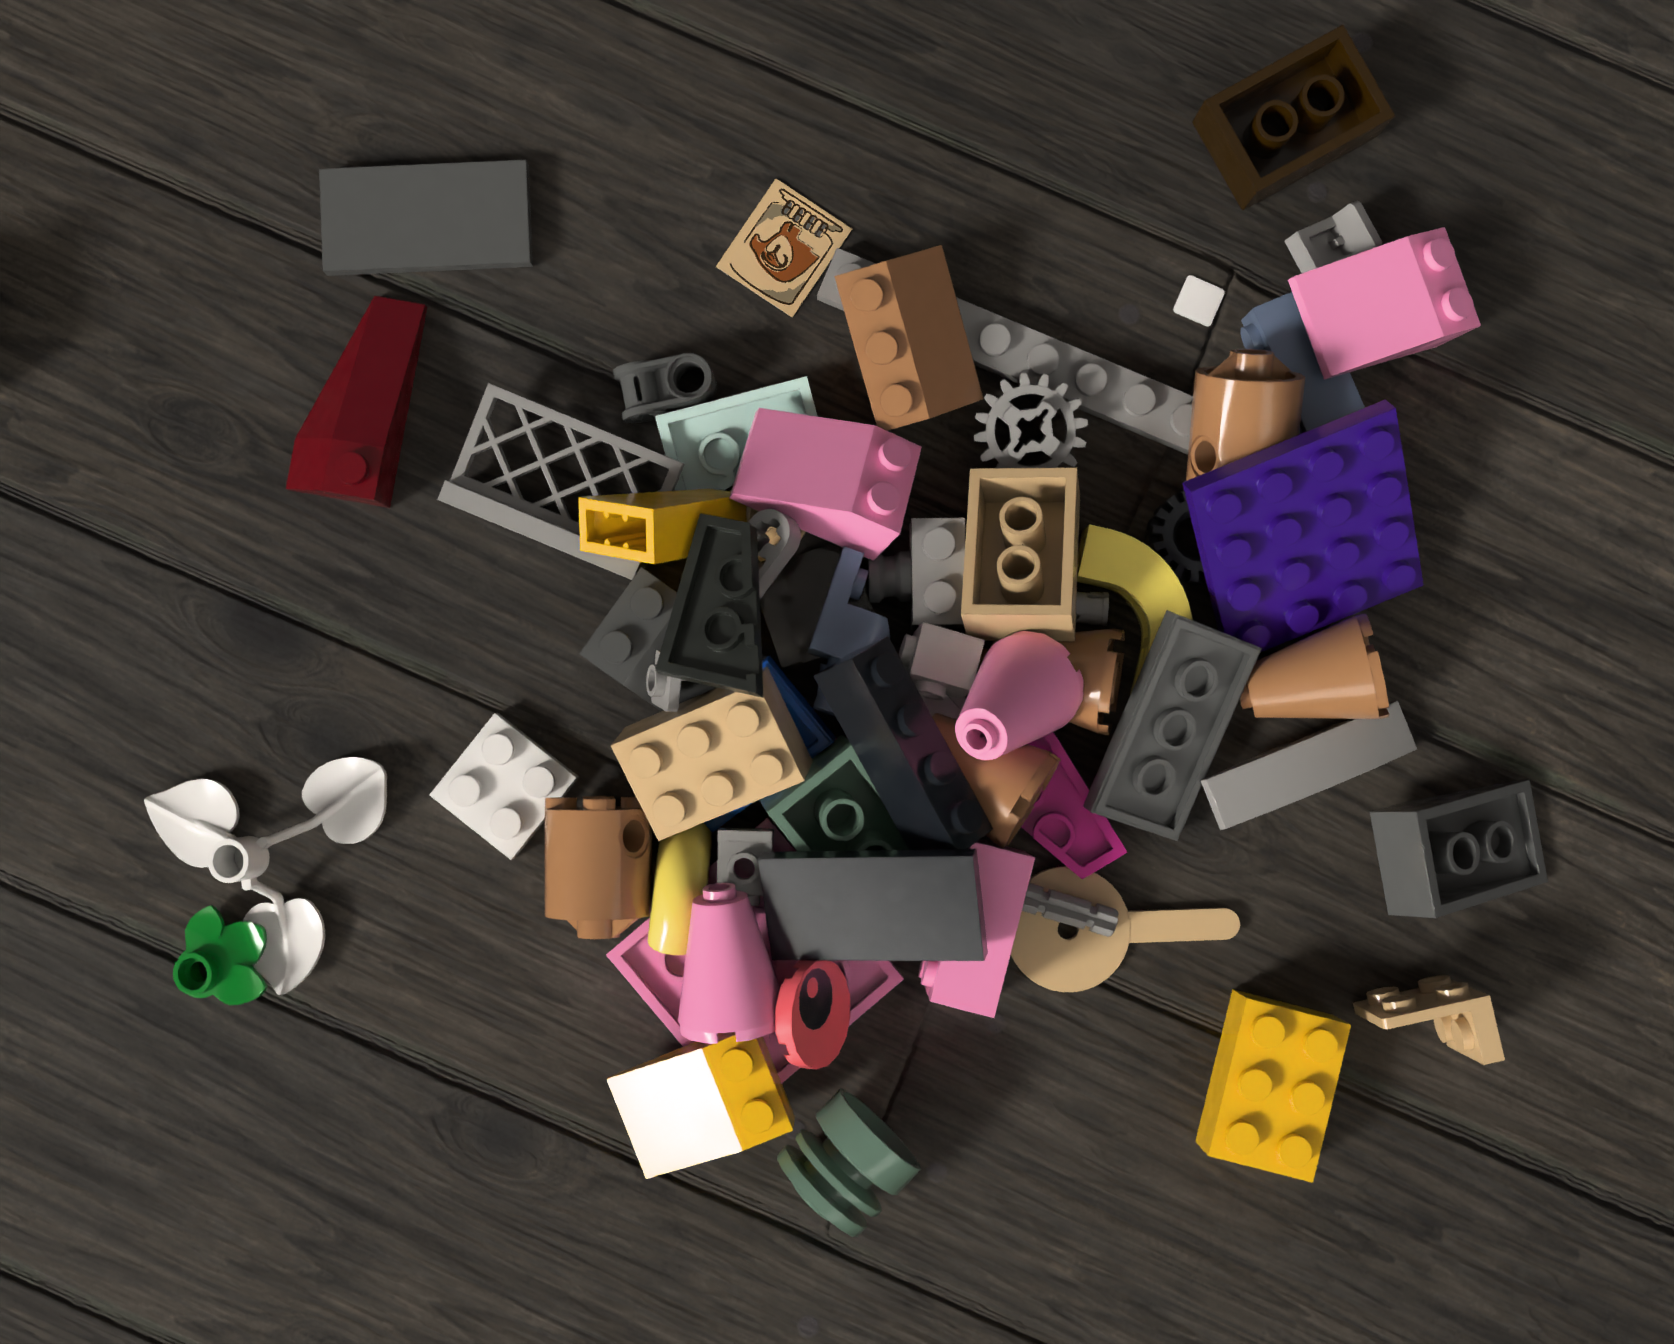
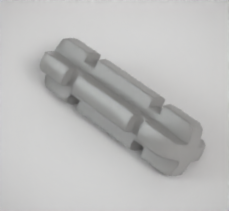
M1031 883L1028 885L1022 911L1034 915L1038 911L1042 913L1041 916L1081 929L1088 926L1089 931L1107 937L1112 936L1118 922V911L1116 909L1098 903L1094 907L1091 906V902L1051 889L1045 892L1041 886Z

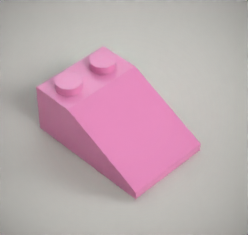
M1445 227L1392 241L1296 275L1288 280L1324 380L1438 347L1481 326L1473 299L1469 294Z
M759 408L755 413L729 498L757 511L765 509L777 510L793 518L801 530L838 546H845L862 552L864 557L874 561L901 532L922 446L875 425Z

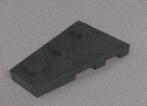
M700 513L655 671L668 677L763 698L757 529L751 523Z

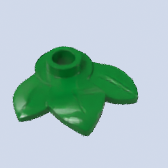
M213 905L203 908L192 916L185 929L186 950L179 956L173 968V979L178 989L194 998H206L214 995L227 1005H241L260 997L267 990V984L253 965L261 959L266 948L267 935L265 928L252 921L235 922L225 926L220 912ZM201 962L204 964L207 971L206 979L201 975L199 970Z

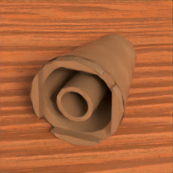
M1366 614L1353 616L1257 660L1240 697L1242 710L1253 707L1255 718L1382 719L1389 717L1390 714L1387 710L1389 702L1379 653L1375 651L1373 644H1369L1368 636L1373 635L1368 616Z
M1120 629L1075 632V641H1057L1068 650L1070 655L1067 658L1076 672L1080 669L1084 680L1083 701L1076 715L1069 723L1098 734H1110L1113 724L1103 723L1104 714L1109 713V711L1116 712L1124 653L1114 652V641H1125V631ZM983 648L978 670L989 648Z
M935 713L932 717L993 827V830L987 833L986 836L994 844L1005 849L1035 807L1033 806L1041 791L1046 789L1061 759L1050 751L1030 744L1019 747L993 760L977 759L968 754L959 744L955 732L957 719Z

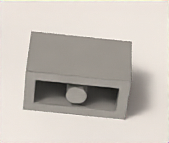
M912 518L909 524L912 578L910 629H917L923 622L942 628H963L961 604L965 557V518Z

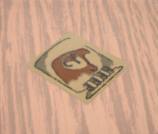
M775 179L716 267L793 318L832 260L836 249L841 247L852 228L778 179Z

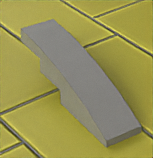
M1399 702L1389 703L1387 710L1390 715L1387 718L1350 719L1332 724L1299 740L1279 745L1201 780L1219 829H1227L1279 809L1417 750Z

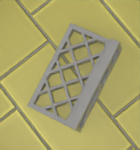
M488 383L450 481L445 480L437 500L632 580L641 567L643 569L646 568L647 563L580 551L579 522L571 519L563 498L589 487L593 496L601 495L597 484L622 473L625 475L631 492L640 493L631 470L650 461L669 469L661 490L657 492L674 491L685 464ZM497 399L515 405L523 424L522 427L497 437L490 421V416ZM526 410L543 418L531 423ZM552 422L559 423L564 426L572 446L545 457L534 430ZM574 430L592 438L579 443ZM486 431L489 441L480 444L483 434ZM527 433L538 461L511 471L501 444ZM603 441L612 445L620 467L593 477L582 450ZM493 448L504 475L487 483L468 477L467 475L475 455ZM622 450L641 458L627 463ZM575 453L587 481L560 492L549 464ZM541 468L552 495L531 503L523 499L515 479ZM507 482L512 494L495 487ZM556 502L560 514L543 507Z

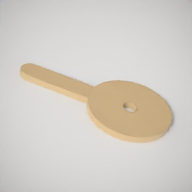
M1067 866L1048 868L1030 877L1029 883L1043 887L1045 892L1051 889L1091 902V906L1094 907L1098 903L1116 909L1118 911V922L1112 936L1107 937L1091 932L1089 927L1085 926L1084 929L1077 928V932L1072 938L1065 939L1058 934L1060 922L1041 916L1042 913L1038 911L1036 915L1022 911L1011 957L1018 968L1036 984L1053 991L1079 992L1095 987L1109 978L1123 961L1129 943L1227 940L1233 938L1238 933L1240 920L1234 911L1224 907L1128 911L1121 895L1105 878L1092 873L1086 878L1081 879Z

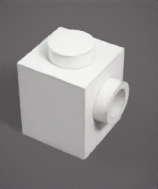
M923 622L914 631L913 636L908 634L904 636L898 655L922 697L944 700L945 695L962 699L969 693L976 677L985 640Z

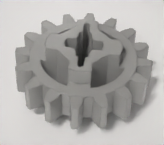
M1020 373L1019 386L1012 388L1010 383L1003 379L1000 381L1003 395L997 398L987 393L984 399L992 407L990 412H978L975 416L976 420L986 424L985 431L974 434V441L987 442L989 446L980 455L981 460L987 461L995 458L998 461L995 468H1058V465L1062 462L1075 467L1078 462L1070 454L1072 447H1086L1087 443L1082 438L1076 436V429L1087 426L1088 420L1079 417L1074 418L1073 411L1082 404L1081 400L1076 398L1066 402L1063 396L1067 391L1068 385L1062 382L1054 390L1049 389V375L1047 374L1041 375L1037 385H1030L1027 373ZM1025 394L1044 396L1032 408L1018 409L1009 402ZM1044 409H1047L1041 418L1043 421L1039 426V429L1044 433L1042 439L1036 441L1030 438L1026 443L1022 442L1017 450H1014L1020 442L1018 438L1022 433L1017 426L1018 421L1022 417L1027 421H1031L1035 416L1039 417ZM1058 409L1061 410L1066 425L1063 442L1053 435L1051 419ZM997 417L1009 427L1010 440L1002 451L995 438ZM1043 451L1051 457L1047 461L1035 465L1018 463L1025 453Z

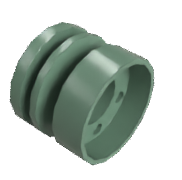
M840 1088L816 1113V1119L827 1138L823 1140L814 1133L801 1129L796 1134V1141L801 1150L792 1145H786L778 1153L777 1161L800 1197L817 1214L851 1237H858L867 1227V1221L862 1212L870 1217H877L882 1212L881 1204L871 1186L875 1184L889 1194L897 1195L921 1170V1167L913 1153L881 1118L856 1096Z

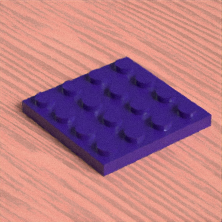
M1387 400L1380 401L1182 482L1217 629L1261 647L1260 653L1424 585L1396 408Z

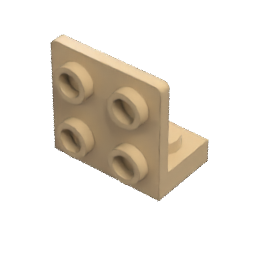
M1448 975L1421 979L1418 981L1419 988L1399 992L1398 987L1374 989L1366 993L1368 1000L1353 1003L1355 1014L1382 1029H1392L1433 1019L1440 1040L1443 1043L1446 1042L1448 1047L1483 1065L1505 1060L1490 995L1469 987L1468 983L1451 981Z

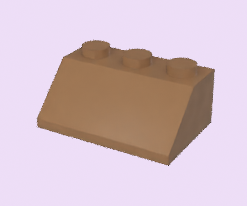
M942 245L834 276L878 427L888 431L927 420L984 399Z

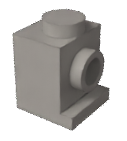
M730 827L718 829L717 883L735 884L737 891L747 893L751 906H759L760 896H763L758 858L763 852H773L774 829ZM747 858L753 862L755 871L752 876L741 878L735 873L734 864L738 859Z

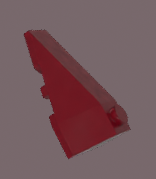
M380 296L373 297L295 438L286 484L287 490L390 508L428 308L425 304Z

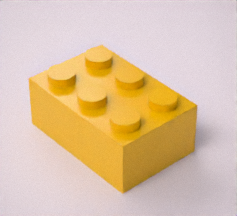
M1232 989L1195 1142L1210 1157L1313 1183L1351 1024L1332 1014Z

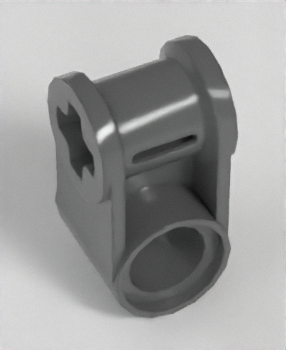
M683 353L657 360L635 361L622 364L613 369L614 379L619 380L621 383L626 409L621 413L624 423H642L656 420L655 416L710 402L717 393V379L711 367L701 356L694 353ZM691 370L703 372L704 382L699 390L693 393L680 391L679 382L686 372Z

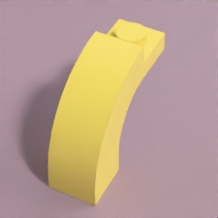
M1089 524L1082 530L1078 547L1077 582L1113 591L1125 599L1134 610L1140 624L1142 637L1131 689L1132 692L1166 611H1171L1192 620L1189 601L1174 571L1148 545L1125 533Z

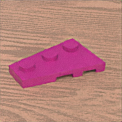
M1054 732L1028 743L1052 752L1061 761L1046 789L1041 791L1033 806L1035 807L1022 825V828L1081 879L1086 878L1126 854L1127 850L1107 818L1092 813L1083 807L1089 789Z

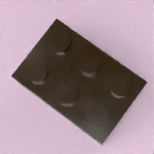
M1341 25L1204 100L1192 123L1243 211L1376 138L1392 121L1395 114L1344 25Z

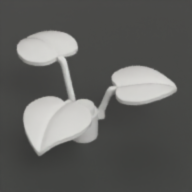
M349 757L327 762L317 768L309 776L302 790L304 804L316 815L305 822L261 838L253 836L237 838L230 833L238 824L240 817L239 807L232 792L218 781L211 779L190 780L144 799L147 812L156 831L179 859L194 867H209L211 874L223 883L241 881L244 890H253L272 900L273 903L264 902L252 907L243 921L256 922L266 930V948L261 959L253 967L270 983L278 995L292 991L310 975L324 948L325 925L319 910L310 900L297 898L284 903L283 895L280 892L257 881V877L262 875L268 867L270 857L268 848L309 831L321 823L326 835L338 843L355 844L372 836L383 821L387 805V773L383 766L376 761L362 757Z

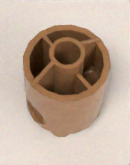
M1257 349L1230 350L1229 357L1219 366L1202 367L1195 370L1186 481L1299 435L1305 376L1291 371L1273 352Z
M583 796V807H577V798L575 797L545 798V917L567 920L577 930V937L582 939L618 938L636 920L649 917L652 902V827L637 798L621 797V806H616L614 796Z

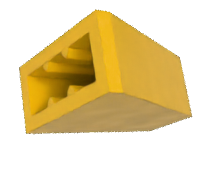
M715 489L578 497L580 551L650 564L685 559L688 557L700 513L747 522L746 505L730 499L731 492Z

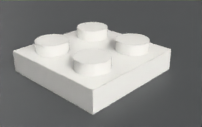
M494 713L430 793V796L506 857L513 860L544 823L545 798L564 797L578 780L579 776L502 715Z

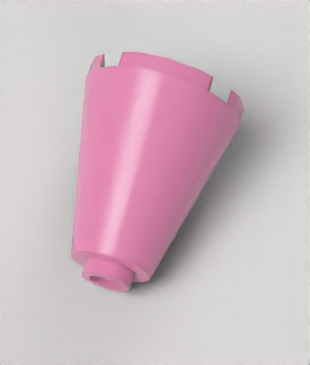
M1025 630L1013 633L1011 636L1005 637L993 644L983 658L956 721L955 732L961 747L977 759L993 760L1065 726L1076 715L1083 701L1084 680L1080 669L1076 672L1067 658L1070 655L1068 650L1061 643L1045 634Z
M733 883L707 885L703 888V894L695 897L692 902L678 1016L680 1033L691 1041L701 1043H718L717 1033L735 1032L736 1042L749 1041L775 1032V1006L780 987L748 895L743 891H737Z

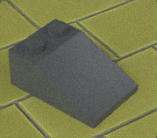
M641 567L579 654L660 711H664L652 703L651 697L647 692L646 677L649 666L655 664L656 650H661L677 592ZM762 654V660H764L766 656ZM681 681L679 704L717 687Z
M1518 780L1416 799L1370 812L1388 915L1438 918L1548 882L1530 780Z

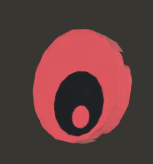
M799 960L792 967L797 969L793 977H785L780 986L775 1006V1032L779 1044H784L787 1047L789 1054L784 1056L789 1063L800 1068L817 1070L829 1066L839 1055L844 1044L850 1021V993L846 977L837 964L829 960Z

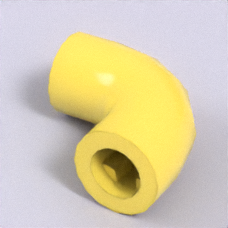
M704 823L659 841L647 941L651 948L663 954L686 955L692 902L695 897L703 894V888L708 885L712 832Z

